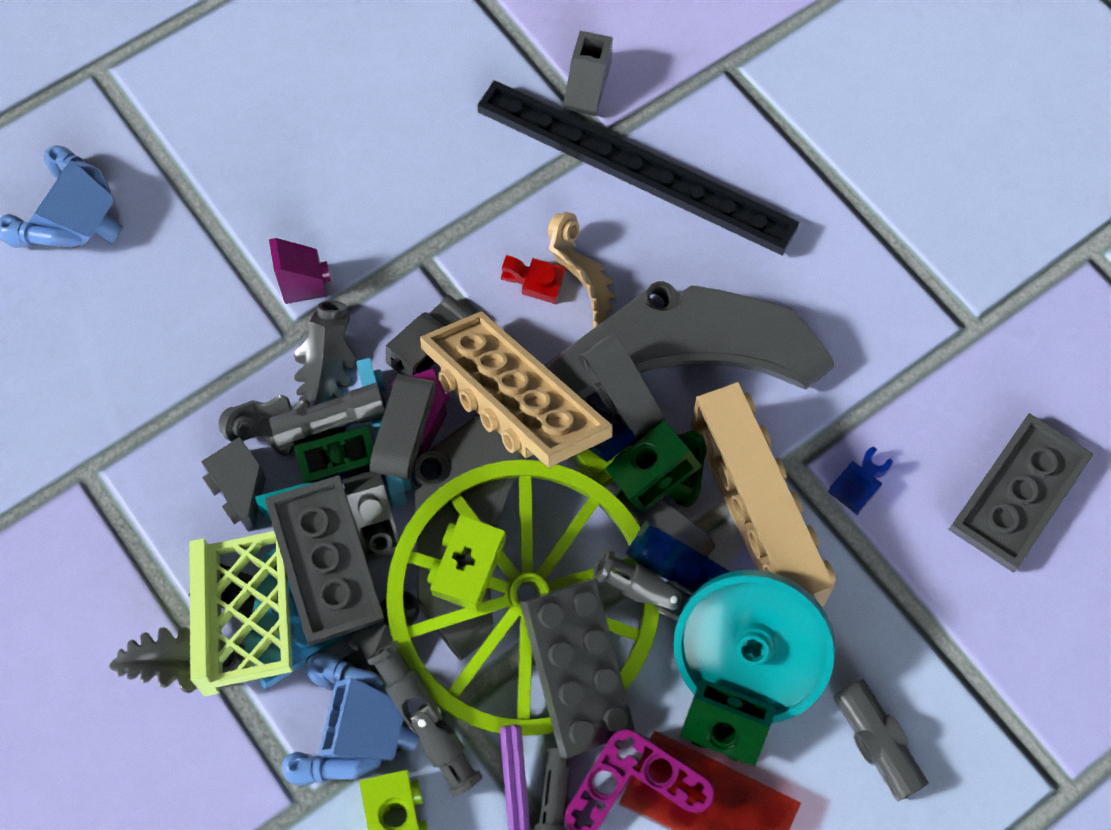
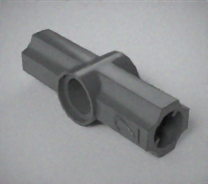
M864 678L846 686L833 696L855 732L854 741L860 753L870 765L876 766L897 802L911 796L929 784L906 747L908 744L907 738L901 726L890 714L886 715Z

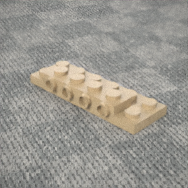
M482 311L420 337L422 350L441 367L439 381L443 389L448 393L454 390L459 395L460 402L467 412L475 410L480 415L481 422L488 432L496 430L500 433L503 444L509 452L519 451L525 458L535 455L550 468L612 438L613 425Z

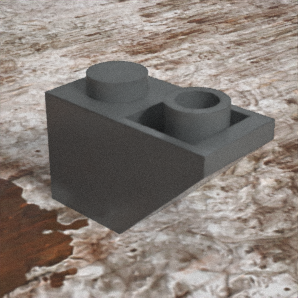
M580 30L571 59L563 109L596 116L612 62L613 37Z
M239 437L201 461L207 472L202 479L214 496L219 493L223 495L227 503L222 505V508L232 523L235 525L241 521L246 530L250 531L255 526L259 509L255 496L262 495L266 478L259 463Z
M367 470L342 478L366 562L394 554L399 536L381 475Z

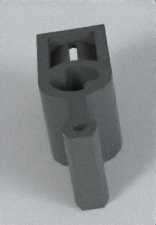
M447 295L430 313L424 312L386 345L385 363L398 373L410 376L428 370L436 362L422 350L420 337L471 316L474 313L451 295Z

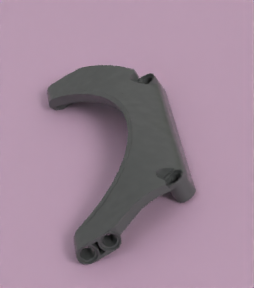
M664 281L652 283L645 291L544 365L583 400L595 393L596 390L583 370L578 355L609 334L617 337L623 344L639 373L652 369L689 364L734 366L765 373L807 390L835 367L830 353L806 322L793 309L732 292L692 285L679 295L671 284ZM650 295L660 296L664 302V308L654 306ZM477 414L429 451L421 454L416 460L411 475L414 484L419 487L415 491V512L440 487L461 474L491 463L526 460L527 458L519 451L509 452L503 444L501 434L496 430L488 432L481 422L480 415ZM425 462L435 464L439 470L438 478L434 480L424 478L420 472V465ZM515 478L490 481L475 486L460 495L482 523L497 528L506 497ZM450 501L431 518L417 539V553L442 560L447 548L442 545L445 532L450 523H457L460 516ZM467 554L464 560H456L459 566L464 568L466 565H474L470 554ZM417 566V605L427 620L465 608L433 596L430 590L432 584L427 582L430 570ZM487 588L482 602L491 600L490 589ZM493 612L438 629L436 632L453 654L462 661L479 648L493 631Z

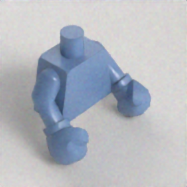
M59 145L48 148L44 153L46 166L52 175L58 179L30 221L25 222L11 214L3 215L0 218V239L13 248H23L36 244L64 247L84 246L94 232L110 243H113L123 228L121 224L106 215L115 199L110 194L111 189L101 170L85 163L82 158L76 156L67 147Z
M317 652L309 658L306 664L307 676L319 687L333 690L318 753V757L321 758H315L311 754L293 752L287 755L282 761V773L289 783L302 787L316 782H326L328 779H355L378 770L382 762L392 761L397 748L407 751L414 750L419 735L415 734L409 726L402 724L403 717L385 690L387 684L378 673L353 667L350 662L343 661L331 653Z

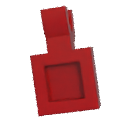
M506 255L502 265L501 280L523 284L521 294L555 304L566 268L532 258L530 266H525L521 260Z

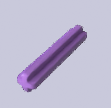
M517 724L505 725L500 729L508 830H530L522 729Z

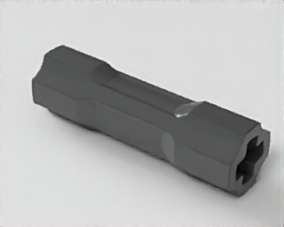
M376 382L352 390L344 396L305 409H295L269 418V423L277 447L280 450H284L308 442L312 437L354 423L362 424L383 417L386 404L381 389Z

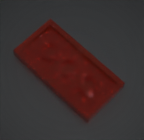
M655 730L650 740L705 775L715 788L714 800L706 810L700 813H692L632 775L619 802L620 806L667 830H790L801 805V802ZM648 747L646 748L645 754L641 756V761L636 767L637 769L642 771L644 761L653 753V750ZM660 758L651 763L650 773L656 781L666 782L671 778L673 769L667 760ZM681 769L678 780L669 790L676 794L677 788L680 786L689 792L690 795L687 800L690 803L694 804L697 800L705 802L707 797L702 793L705 786L698 782L692 787L683 782L682 780L688 774Z

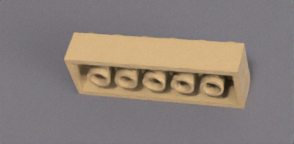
M739 382L697 396L691 428L693 431L701 434L707 446L705 459L755 569L779 574L796 582L814 596L823 608L834 588L833 583L836 581L833 568L827 560H822L817 550L819 541L816 532L812 526H806L801 516V513H803L801 501L796 492H790L785 482L787 479L785 467L779 458H774L769 448L771 446V439L766 427L758 425L754 416L756 409L752 397L748 392L743 393Z

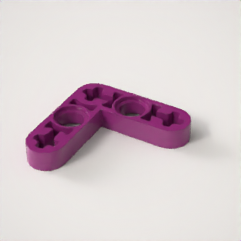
M623 729L616 732L604 747L567 807L565 823L569 830H598L632 775L692 813H700L712 804L715 797V788L705 775L641 733L632 729ZM629 737L635 740L633 748L642 755L645 754L647 747L653 750V753L644 761L642 771L635 767L641 761L640 759L631 754L625 758L619 755L621 752L620 746L617 745L619 739L626 741ZM663 758L672 766V776L666 782H658L651 776L650 766L656 759ZM681 769L688 774L682 780L683 782L692 787L698 782L705 786L702 791L707 797L705 802L697 800L694 804L690 803L687 800L690 795L689 792L680 786L677 788L676 794L669 790L678 780ZM600 771L611 772L617 780V786L610 794L600 793L596 789L595 777ZM587 790L594 799L605 802L606 806L602 809L599 804L595 805L590 813V818L594 821L593 825L587 823L583 827H579L576 824L579 817L574 812L576 809L582 811L591 801L590 798L584 797Z

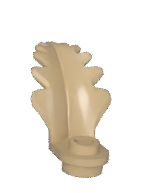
M570 212L555 214L548 226V236L551 240L549 251L558 263L582 282L592 302L593 328H595L608 318L606 313L612 312L614 309L609 299L615 300L616 295L607 288V286L613 285L614 281L601 272L605 270L604 265L573 250L575 240L580 231L576 215Z

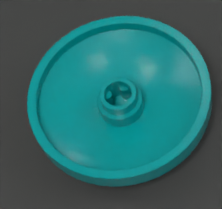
M733 571L706 582L687 601L678 619L674 634L676 664L683 681L694 695L702 678L776 707L772 723L793 718L813 705L827 687L835 661L834 632L822 606L814 596L796 582L768 571Z

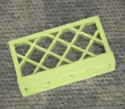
M271 531L214 544H208L204 538L189 541L190 677L194 685L205 697L220 694L221 686L293 672L289 583L275 532ZM276 543V552L266 563L255 557L263 546ZM237 552L241 557L229 571L220 566V555ZM249 562H252L261 569L246 584L236 576ZM270 574L277 579L278 585L265 597L256 589ZM233 582L242 588V591L228 605L221 600V593ZM252 595L262 603L247 618L237 610ZM271 608L279 613V620L267 632L258 626L257 623ZM234 616L244 624L229 640L222 635V627ZM253 629L263 636V639L249 654L238 645ZM271 643L281 649V661L263 664L258 660ZM233 651L245 658L235 671L223 673L222 663Z

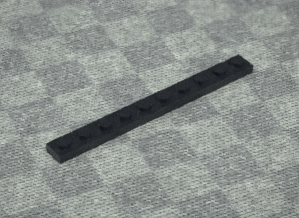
M496 80L492 82L477 104L478 113L781 256L785 253L798 230L800 222Z

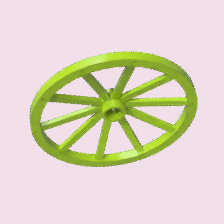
M536 460L501 461L472 469L455 477L440 487L415 512L405 527L391 560L386 593L387 617L393 641L398 640L400 643L398 650L410 669H416L436 704L441 709L460 721L493 733L500 734L502 726L516 724L520 725L522 736L554 733L550 717L530 719L532 647L517 596L519 586L522 584L532 586L536 596L586 579H592L594 568L549 582L545 581L598 506L615 522L631 548L633 556L622 560L632 565L639 563L653 570L658 575L652 551L639 524L620 500L605 487L582 473L558 464L548 468L544 463ZM519 477L521 573L518 572L502 550L497 565L509 581L492 577L488 585V589L504 593V596L482 602L478 612L463 608L407 626L403 604V588L407 564L410 563L430 570L434 561L439 560L412 551L426 524L449 501L459 515L461 514L481 522L460 494L490 481ZM531 478L548 480L567 486L588 498L536 573H533ZM615 569L613 570L615 574L620 573ZM641 603L638 629L606 617L609 632L634 641L628 657L620 668L625 690L638 675L652 647L659 618V611L654 607V605L658 606L657 604ZM508 608V611L448 691L445 690L428 672L420 660L411 638ZM520 617L517 719L503 718L484 713L457 699L516 619Z

